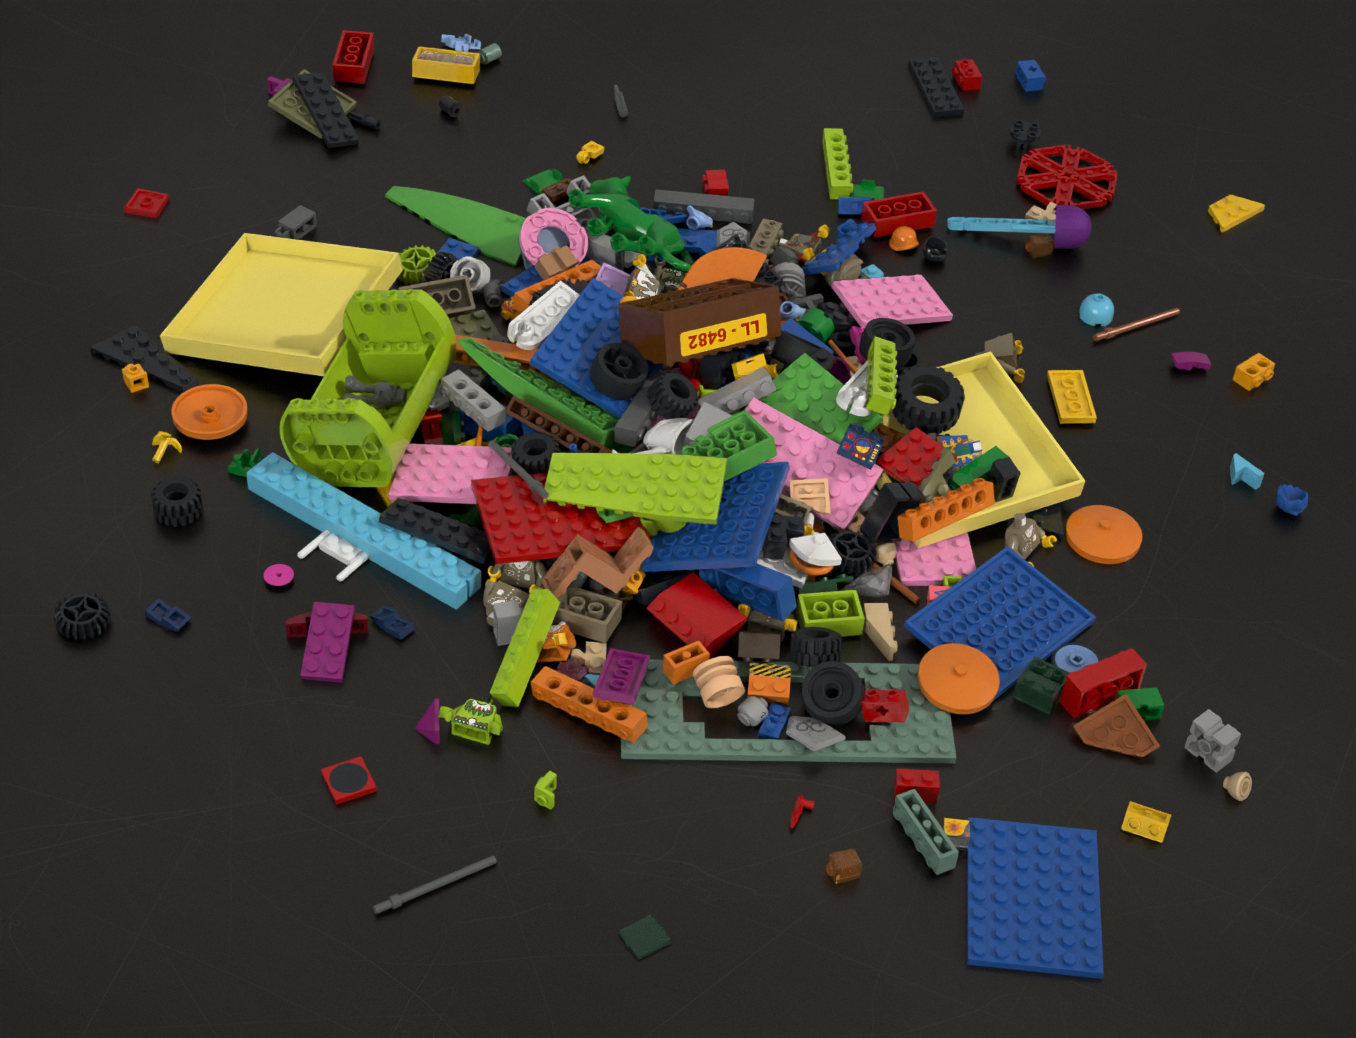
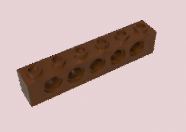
M514 395L505 410L507 414L537 431L545 433V435H551L552 438H555L557 442L567 448L571 444H576L578 453H612L611 449Z

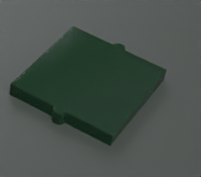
M652 914L618 931L619 936L626 943V948L630 949L638 960L672 943V940L664 931V927L659 925Z

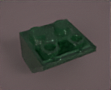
M1034 656L1017 680L1013 697L1050 715L1060 700L1066 676L1070 672Z

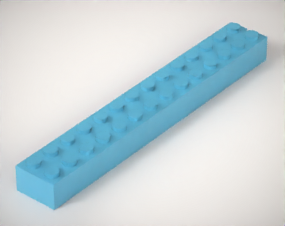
M273 452L247 472V483L250 491L319 531L324 532L328 530L330 533H334L361 549L363 553H368L369 560L455 610L467 601V596L471 597L481 588V570L435 544L380 523L379 516L381 513Z

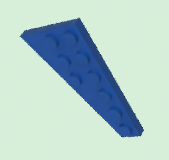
M864 222L859 224L856 230L849 231L846 237H842L836 241V244L828 246L826 251L817 254L814 260L807 261L805 266L802 267L804 274L810 275L838 270L840 268L839 265L846 262L845 259L849 258L859 248L858 244L864 243L865 238L869 237L876 230L875 224Z

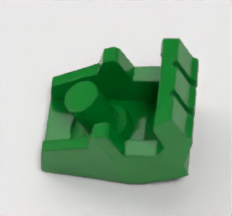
M256 448L253 455L250 454L248 449H245L244 453L234 455L231 465H228V473L247 477V472L263 459L264 455L260 448Z

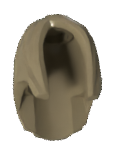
M852 254L849 258L845 259L846 262L839 265L840 268L838 270L826 273L825 279L827 284L832 288L833 281L858 279L861 274V264L863 261L858 259L855 254ZM865 275V276L861 277L860 279H868V278H867V275Z

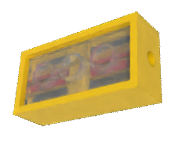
M418 47L412 59V77L474 84L480 71V53Z

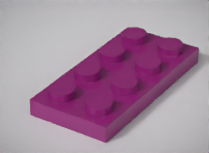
M314 602L301 669V679L342 683L355 612L354 605Z
M610 648L595 685L593 697L634 705L650 663V655Z

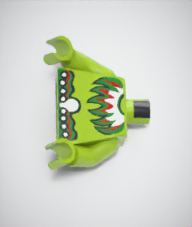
M483 696L481 701L468 699L464 705H460L453 710L442 706L439 711L438 718H445L447 722L451 720L453 735L489 745L492 734L500 735V732L503 730L501 717L497 714V707L493 705V699L489 696Z

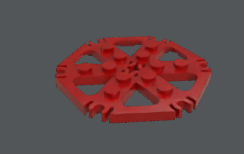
M1066 145L1032 149L1028 155H1022L1016 182L1018 185L1021 184L1020 189L1046 205L1053 202L1057 205H1071L1081 209L1102 207L1106 205L1107 200L1109 202L1113 200L1118 173L1116 170L1113 171L1114 166L1084 148H1081V151H1079V147L1071 149V145H1068L1066 149ZM1045 156H1062V165ZM1079 160H1086L1095 166L1078 168ZM1027 167H1034L1038 171L1043 172L1025 175ZM1105 180L1109 182L1108 190L1092 182ZM1057 187L1055 197L1052 199L1046 198L1043 194L1035 191L1043 188ZM1073 190L1092 201L1079 204L1073 203L1071 200Z

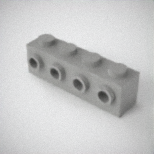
M761 367L698 399L697 402L700 408L703 402H706L728 414H733L740 408L749 405L753 397L760 399L769 396L776 390L770 374L764 367Z

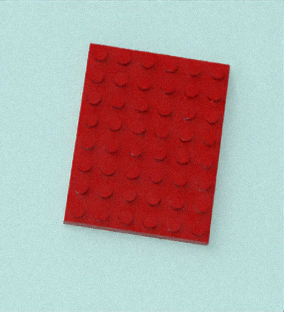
M548 472L529 474L545 488ZM519 475L471 480V488L496 564L559 558L577 534L605 552L619 551L637 527L644 530L650 540L646 528L640 522V517L632 516L605 523L597 514L595 507L585 506V509H581L575 504L566 503V506H560L558 502L554 501L544 503L543 498L538 493H534Z

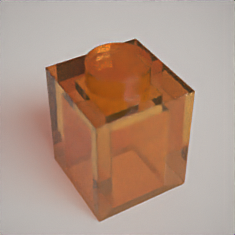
M1048 233L1031 234L1028 236L1026 250L1033 258L1051 255L1054 241Z
M854 848L829 855L826 870L828 875L832 876L835 884L860 878L862 863Z

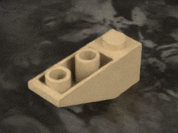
M864 603V632L886 659L892 661L893 654L897 653V641L893 640L895 637V627L891 626L893 621L892 611H889L888 603Z

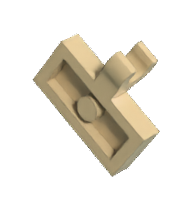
M1050 202L1046 210L1033 206L1026 213L1025 219L1056 220L1054 208L1057 204Z
M586 641L585 653L579 649H572L570 664L585 665L584 677L587 674L600 675L606 660V643Z

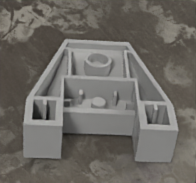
M583 175L570 181L566 194L569 196L570 191L574 189H579L585 194H591L589 192L591 184ZM545 193L530 199L526 211L531 216L537 210L555 207ZM569 202L555 208L573 215L580 226L584 227L586 233L588 232V221L592 217L599 218L600 207L577 209L571 206Z

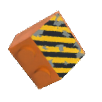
M750 662L747 698L750 696L762 697L767 704L773 702L788 706L791 666Z

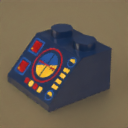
M850 424L836 454L871 470L882 448L884 439L878 433L865 431L861 425Z

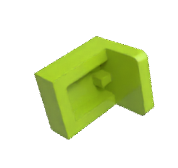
M549 771L544 777H540L535 786L534 800L539 805L545 806L550 810L554 807L555 795L552 792L557 786V774Z

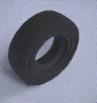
M834 329L828 338V341L832 340L842 353H851L856 349V346L852 344L850 330ZM847 338L850 342H841L837 339Z

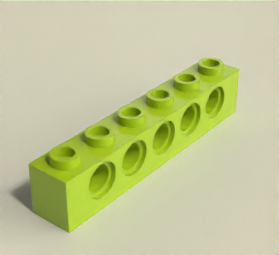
M824 128L822 143L830 199L850 197V193H853L852 173H850L849 154H847L846 135L843 134V129Z
M874 336L868 350V399L866 401V409L888 415L890 409H894L897 400L895 399L897 389H895L897 379H895L897 374L895 369L897 365V360H895L897 351H895V343Z

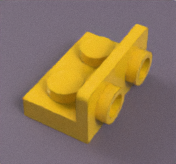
M1130 801L1121 829L1162 843L1171 815Z

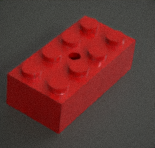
M343 30L332 65L333 81L365 84L374 52V33Z
M923 191L863 202L861 219L867 224H875L876 230L872 233L873 238L892 235L894 230L901 226H907L913 230L934 227L937 210Z
M1131 648L1126 651H1120L1112 657L1104 658L1095 664L1087 665L1076 672L1073 671L1066 676L1060 703L1074 719L1106 706L1116 700L1118 691L1140 689L1147 663Z

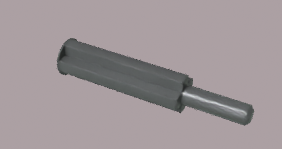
M614 85V99L619 115L626 117L628 110L623 93L619 91L618 85Z

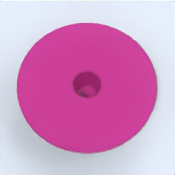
M284 564L272 565L264 572L265 581L273 586L286 585L294 577L292 568Z

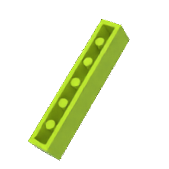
M549 589L531 590L494 680L490 694L501 706L519 707L560 605V601Z

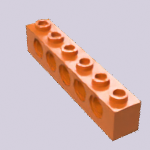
M590 260L515 292L513 308L522 313L528 308L535 292L563 279L567 282L568 278H570L573 284H575L576 279H579L580 282L584 280L589 283L592 278L596 279L602 266Z
M977 478L969 484L961 485L956 490L948 491L945 495L934 497L932 501L921 503L914 509L906 510L905 513L898 516L900 538L912 542L917 541L994 505L993 483L985 481L983 478Z
M547 666L531 681L533 696L538 700L548 702L555 708L565 710L572 716H577L589 724L601 727L606 732L618 735L623 740L635 743L648 728L646 712L629 704L593 697L594 688Z

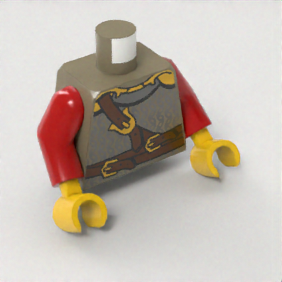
M822 225L818 229L819 232H815L812 235L796 233L790 241L781 238L779 246L792 250L801 259L798 266L804 267L807 261L820 253L821 238H826L830 230L827 225Z

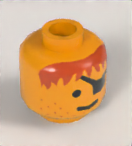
M511 296L501 305V315L505 320L509 319L512 321L521 314L513 308L514 296Z

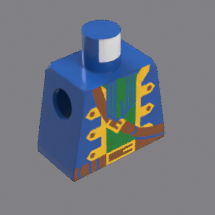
M967 435L936 437V441L939 444L948 448L957 456V462L953 464V469L972 462V453L982 452L980 440L969 442Z

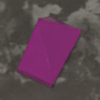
M434 699L415 727L418 732L435 744H440L439 699Z

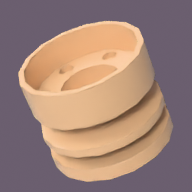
M719 656L707 660L693 671L696 685L701 689L700 695L707 708H719L738 700L745 692L742 681L737 676L738 671L734 666V661L729 656Z

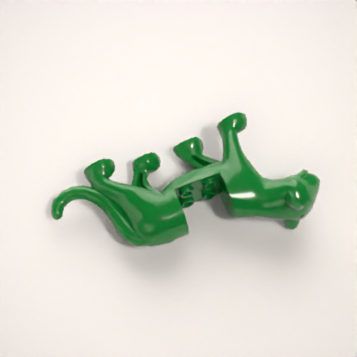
M630 176L622 179L611 177L605 180H595L589 188L591 194H585L579 189L570 191L569 203L574 208L600 207L599 218L592 217L588 221V231L592 236H602L609 230L616 231L617 233L613 234L610 239L611 247L614 251H632L647 256L658 255V257H662L667 263L679 270L689 271L691 269L689 263L673 256V254H678L685 249V243L681 239L677 227L660 215L646 214L640 210L638 201L628 195L626 188L631 181Z

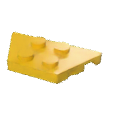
M1229 195L1210 205L1208 212L1214 218V222L1219 223L1220 231L1223 233L1262 212L1265 205Z

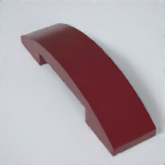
M312 611L285 621L287 638L307 637ZM354 612L351 634L368 633V616Z

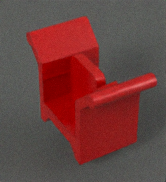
M427 409L421 421V433L427 445H443L440 431L442 414H439L438 409Z

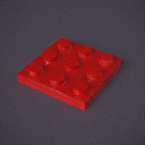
M915 427L877 458L876 465L883 468L886 473L898 482H914L919 488L924 478H928L933 469L931 467L934 462H938L942 456L940 452L944 446ZM952 453L955 461L957 462V456Z

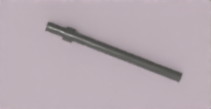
M494 440L489 441V447L529 485V488L534 493H538L543 499L548 497V492L538 480H534Z
M492 855L400 895L396 893L389 896L388 900L374 905L373 910L375 914H378L390 908L396 909L406 901L496 864V858Z

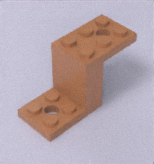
M637 527L614 557L577 534L541 581L545 589H549L558 599L564 595L567 587L572 581L577 579L581 571L617 594L626 586L629 578L639 570L642 562L651 555L654 547L644 530Z

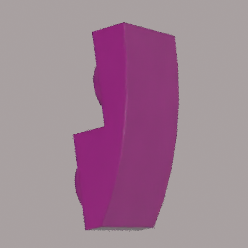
M1177 352L1172 353L1170 356L1174 366L1181 370L1186 369L1190 371L1193 366L1198 369L1209 370L1212 365L1208 356L1202 353Z

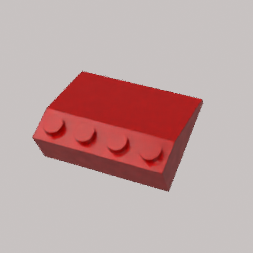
M694 572L661 592L647 607V610L685 645L700 641L710 654L709 660L748 620L747 617Z

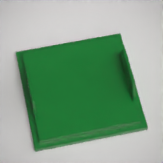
M554 168L553 172L548 169L523 180V182L540 195L543 188L563 179L562 174Z
M862 180L860 185L853 184L851 197H871L872 200L884 199V187L876 186L873 180Z

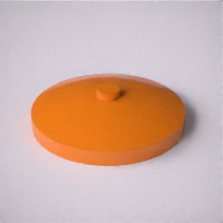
M218 384L200 385L183 392L174 401L171 410L173 423L181 433L202 440L219 439L233 434L243 426L248 416L247 403L243 395L231 387Z
M1091 505L1076 510L1069 517L1065 530L1067 542L1076 553L1088 560L1102 564H1117L1130 560L1138 553L1142 542V531L1138 523L1124 511L1105 505Z
M957 643L939 645L928 651L922 658L917 673L919 688L928 701L944 711L955 714L976 713L988 707L996 697L1000 682L997 668L988 656L976 648Z

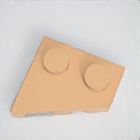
M828 478L789 480L790 498L811 506V510L830 516Z

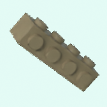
M763 219L749 245L753 250L767 255L764 263L766 262L768 265L774 249L776 250L779 240L783 238L784 230H782V223Z

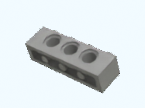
M458 369L441 378L442 394L449 398L455 406L462 409L467 416L475 420L480 427L489 432L506 422V408Z

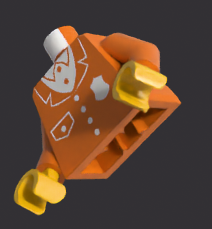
M560 621L558 625L550 627L537 662L567 660L571 649L576 646L575 636L570 632L568 623Z

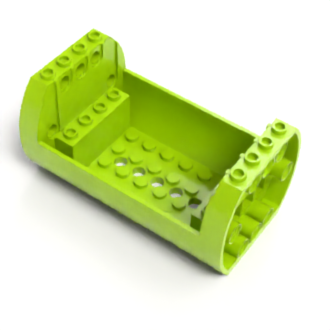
M393 289L359 290L354 292L343 315L346 339L310 400L300 398L291 400L282 415L279 427L280 437L284 449L294 465L333 487H387L441 384V378L445 377L456 354V336L447 314L423 290ZM348 375H354L362 384L377 385L378 382H387L390 385L399 386L401 389H407L406 403L377 408L375 404H366L362 400H355L354 398L343 400L345 394L358 396L375 395L374 393L348 392L345 388V379Z

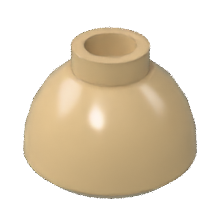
M890 542L875 547L877 550L876 562L883 564V567L894 564L893 559L897 552L895 543Z
M1237 772L1231 777L1227 776L1223 786L1234 799L1243 801L1251 791L1252 780L1249 773Z

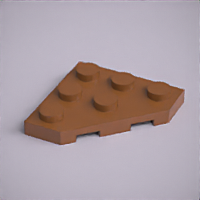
M1127 694L1073 726L1084 745L1143 758L1160 748L1159 743Z

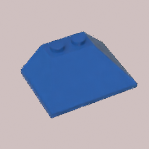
M677 228L681 239L685 243V248L689 252L699 253V258L716 248V230ZM648 256V261H655L656 256ZM658 257V261L664 260L662 257Z

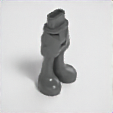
M348 375L345 379V388L348 392L374 393L375 395L358 396L345 394L343 400L354 398L355 400H362L366 404H375L377 408L406 403L407 389H401L399 386H393L387 382H378L377 385L362 384L354 375Z

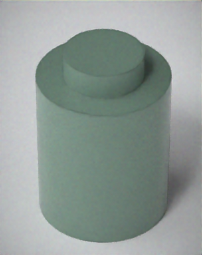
M496 43L478 51L480 53V62L484 65L500 58L502 55L501 49Z

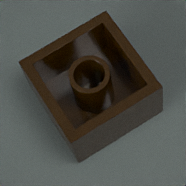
M737 631L736 655L741 657L742 661H754V658H761L762 662H774V659H779L780 634L778 632Z

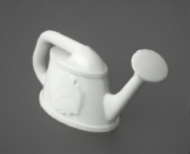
M675 418L660 421L648 430L644 436L643 443L649 450L632 454L678 455L682 451L681 448L684 447L682 444L695 419Z

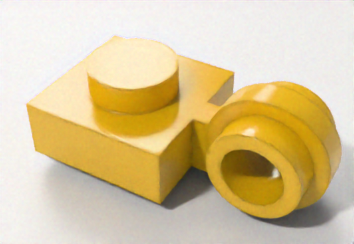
M590 141L582 147V151L577 154L576 159L580 164H587L590 158L595 159L604 153V147Z

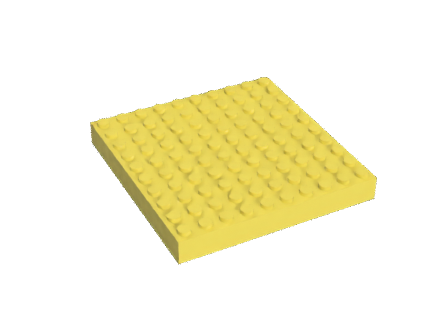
M244 233L161 333L160 338L164 350L175 355L325 376L346 339L343 315L354 292L359 290H389L403 270L400 255L397 252Z
M991 351L940 366L946 372H951L954 378L957 377L960 385L963 386L965 399L960 417L955 426L946 432L942 431L939 435H967L969 442L980 440L982 452L972 453V460L997 446L1011 458L1021 474L1013 497L996 502L994 499V505L914 541L917 548L1013 518L1017 513L1025 514L1081 495L1085 484L1084 478ZM916 396V398L926 403H939L928 396ZM891 409L888 415L879 413L883 417V421L880 424L906 435L912 431V429H906L904 424L901 425L897 421ZM967 464L954 468L953 474L961 468H963L964 466H966ZM884 471L876 486L881 490L884 483L900 484V482Z

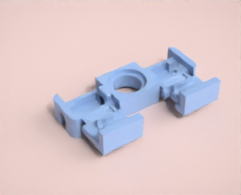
M442 34L441 42L446 43L450 48H454L455 51L468 52L469 49H480L481 41L474 39V42L471 43V36L465 34L463 38Z

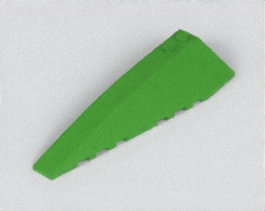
M393 186L385 194L387 199L399 206H406L408 211L411 213L416 212L423 220L428 219L430 224L450 236H457V240L480 247L481 254L515 267L523 259L518 237L521 227L527 218L469 199L423 189Z
M469 337L458 339L457 343L512 395L605 447H609L614 442L615 425L620 420L618 417L598 405L594 406L588 403V399L583 396L579 397L571 394L572 390L567 387H557V382L532 369L526 371L520 368V363L504 360V355L497 352H489V347Z
M744 410L713 425L708 429L709 434L705 437L699 435L695 438L696 442L690 446H684L681 448V453L678 454L727 458L724 479L726 481L777 456L774 437ZM605 509L604 512L597 511V514L605 523L633 516V513L624 512V515L615 514V510Z

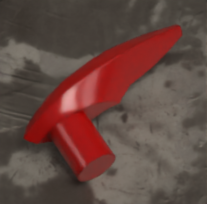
M802 794L797 798L790 819L791 829L796 825L803 808L813 810L814 801L804 799Z

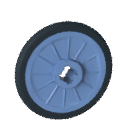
M1065 643L1055 650L1050 657L1053 670L1065 680L1069 673L1076 672L1087 665H1092L1102 660L1094 649L1081 643Z

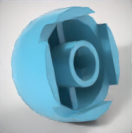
M1103 294L1088 295L1080 305V318L1092 326H1095V324H1101V326L1108 325L1113 320L1114 305L1111 299Z

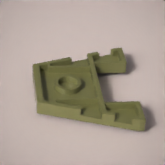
M944 447L940 452L942 456L938 462L935 461L931 468L933 470L929 477H925L919 486V490L926 497L923 503L932 501L934 497L945 495L948 491H951L943 474L956 461L948 448Z

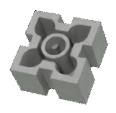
M1208 709L1193 720L1189 731L1192 734L1188 736L1184 748L1196 757L1201 756L1204 759L1203 763L1217 773L1233 760L1236 751L1234 747L1238 745L1241 733L1229 724L1226 726L1222 724V719Z

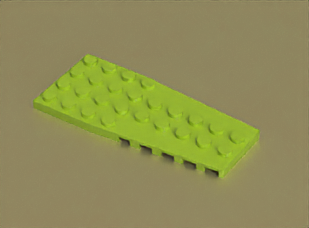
M553 453L544 488L549 495L546 499H543V502L554 501L558 502L560 506H566V503L575 504L581 509H585V506L595 507L596 511L601 512L609 509L615 510V514L624 515V512L633 513L635 517L656 520L717 524L727 458L677 454Z

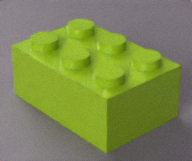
M856 590L798 594L796 613L800 629L820 627L836 631L842 637L862 635L864 615Z

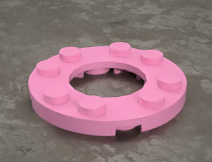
M545 208L537 210L536 213L527 217L521 227L519 241L525 257L535 266L538 257L543 254L548 255L538 244V233L546 227L558 228L567 235L570 244L569 249L577 259L578 263L576 266H578L588 250L586 231L576 221L577 219L568 212L555 208Z

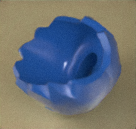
M1280 485L1276 493V504L1284 512L1297 516L1308 506V493L1305 490H1300L1299 487L1293 488L1292 485Z

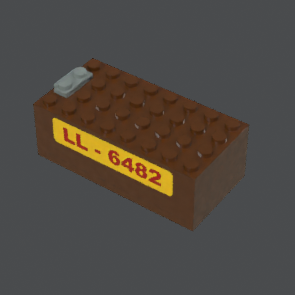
M729 278L618 304L621 344L629 345L639 351L646 361L650 360L654 364L663 363L664 366H673L675 362H689L691 358L701 359L704 358V355H717L719 351L729 352L735 347L745 348L747 344L757 345L762 341H773L775 337L781 336L779 286Z

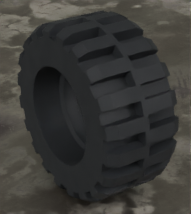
M925 364L918 365V367L912 366L908 370H904L897 377L895 389H897L895 399L897 400L892 413L901 425L904 424L908 430H913L917 427L927 435L928 433L940 434L942 431L946 432L955 426L960 417L965 399L963 386L960 385L957 377L954 378V375L951 372H946L944 368H936L935 365L925 366ZM916 396H928L939 403H926L916 398Z

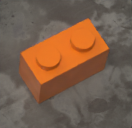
M700 641L664 654L663 673L673 685L693 677L694 669L709 660L710 654Z

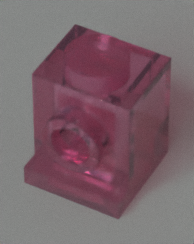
M568 659L566 663L561 662L556 671L585 684V675L589 674V666L586 665L584 667Z

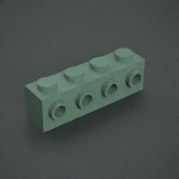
M912 789L896 795L893 815L903 825L906 835L910 836L914 841L917 851L921 852L925 857L928 867L932 868L936 875L954 869L959 851L917 791Z

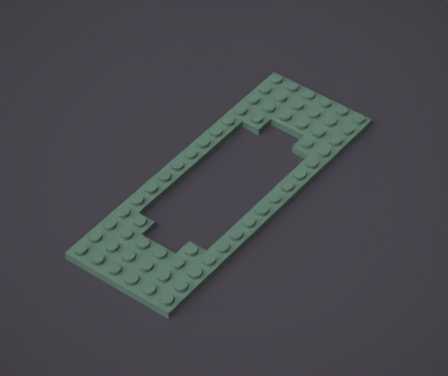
M650 660L634 705L629 704L647 713L648 728L635 743L621 739V759L955 764L956 751L950 712L933 705L919 688L917 673L920 664L845 663L858 674L862 684H864V691L870 689L906 690L910 710L905 723L888 722L889 725H870V741L844 740L817 751H812L796 740L706 739L704 722H683V696H701V689L697 687L694 677L673 685L663 673V660ZM734 661V666L738 671L737 676L740 677L742 682H748L750 662L791 666L790 682L803 683L806 674L813 668L802 666L795 662Z

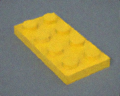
M1048 370L1047 378L1060 424L1096 423L1097 417L1083 370Z

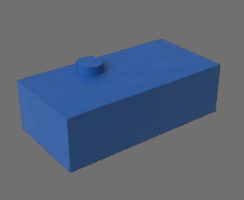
M760 564L749 568L714 569L718 592L726 599L739 604H746L751 609L783 621L797 607L792 577Z

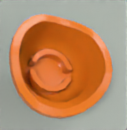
M901 226L894 230L889 245L895 251H903L917 247L919 242L917 241L916 232L912 228Z

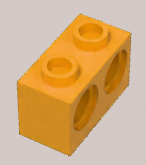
M1257 353L1236 366L1233 381L1249 391L1272 378L1275 363L1262 354Z

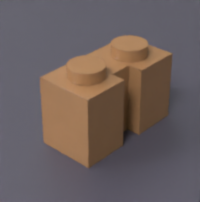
M565 245L561 248L556 247L553 249L551 255L543 254L538 257L535 269L541 278L546 280L574 268L578 261L568 246Z

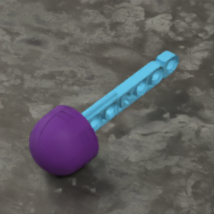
M1057 205L1056 220L951 217L947 219V228L950 230L1055 233V249H1072L1081 246L1087 241L1091 233V221L1088 214L1079 207Z

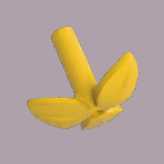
M158 431V434L154 436L152 445H159L152 459L153 462H160L168 445H172L180 453L182 452L180 443L177 439L170 438L171 434Z

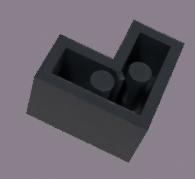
M773 515L762 547L763 558L783 560L786 547H790V539L804 536L805 527L802 517Z

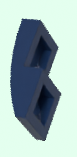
M159 598L145 610V616L177 632L191 619V616L176 605L171 608Z
M386 605L370 615L371 619L379 627L400 640L415 630L413 622L401 618L398 610Z

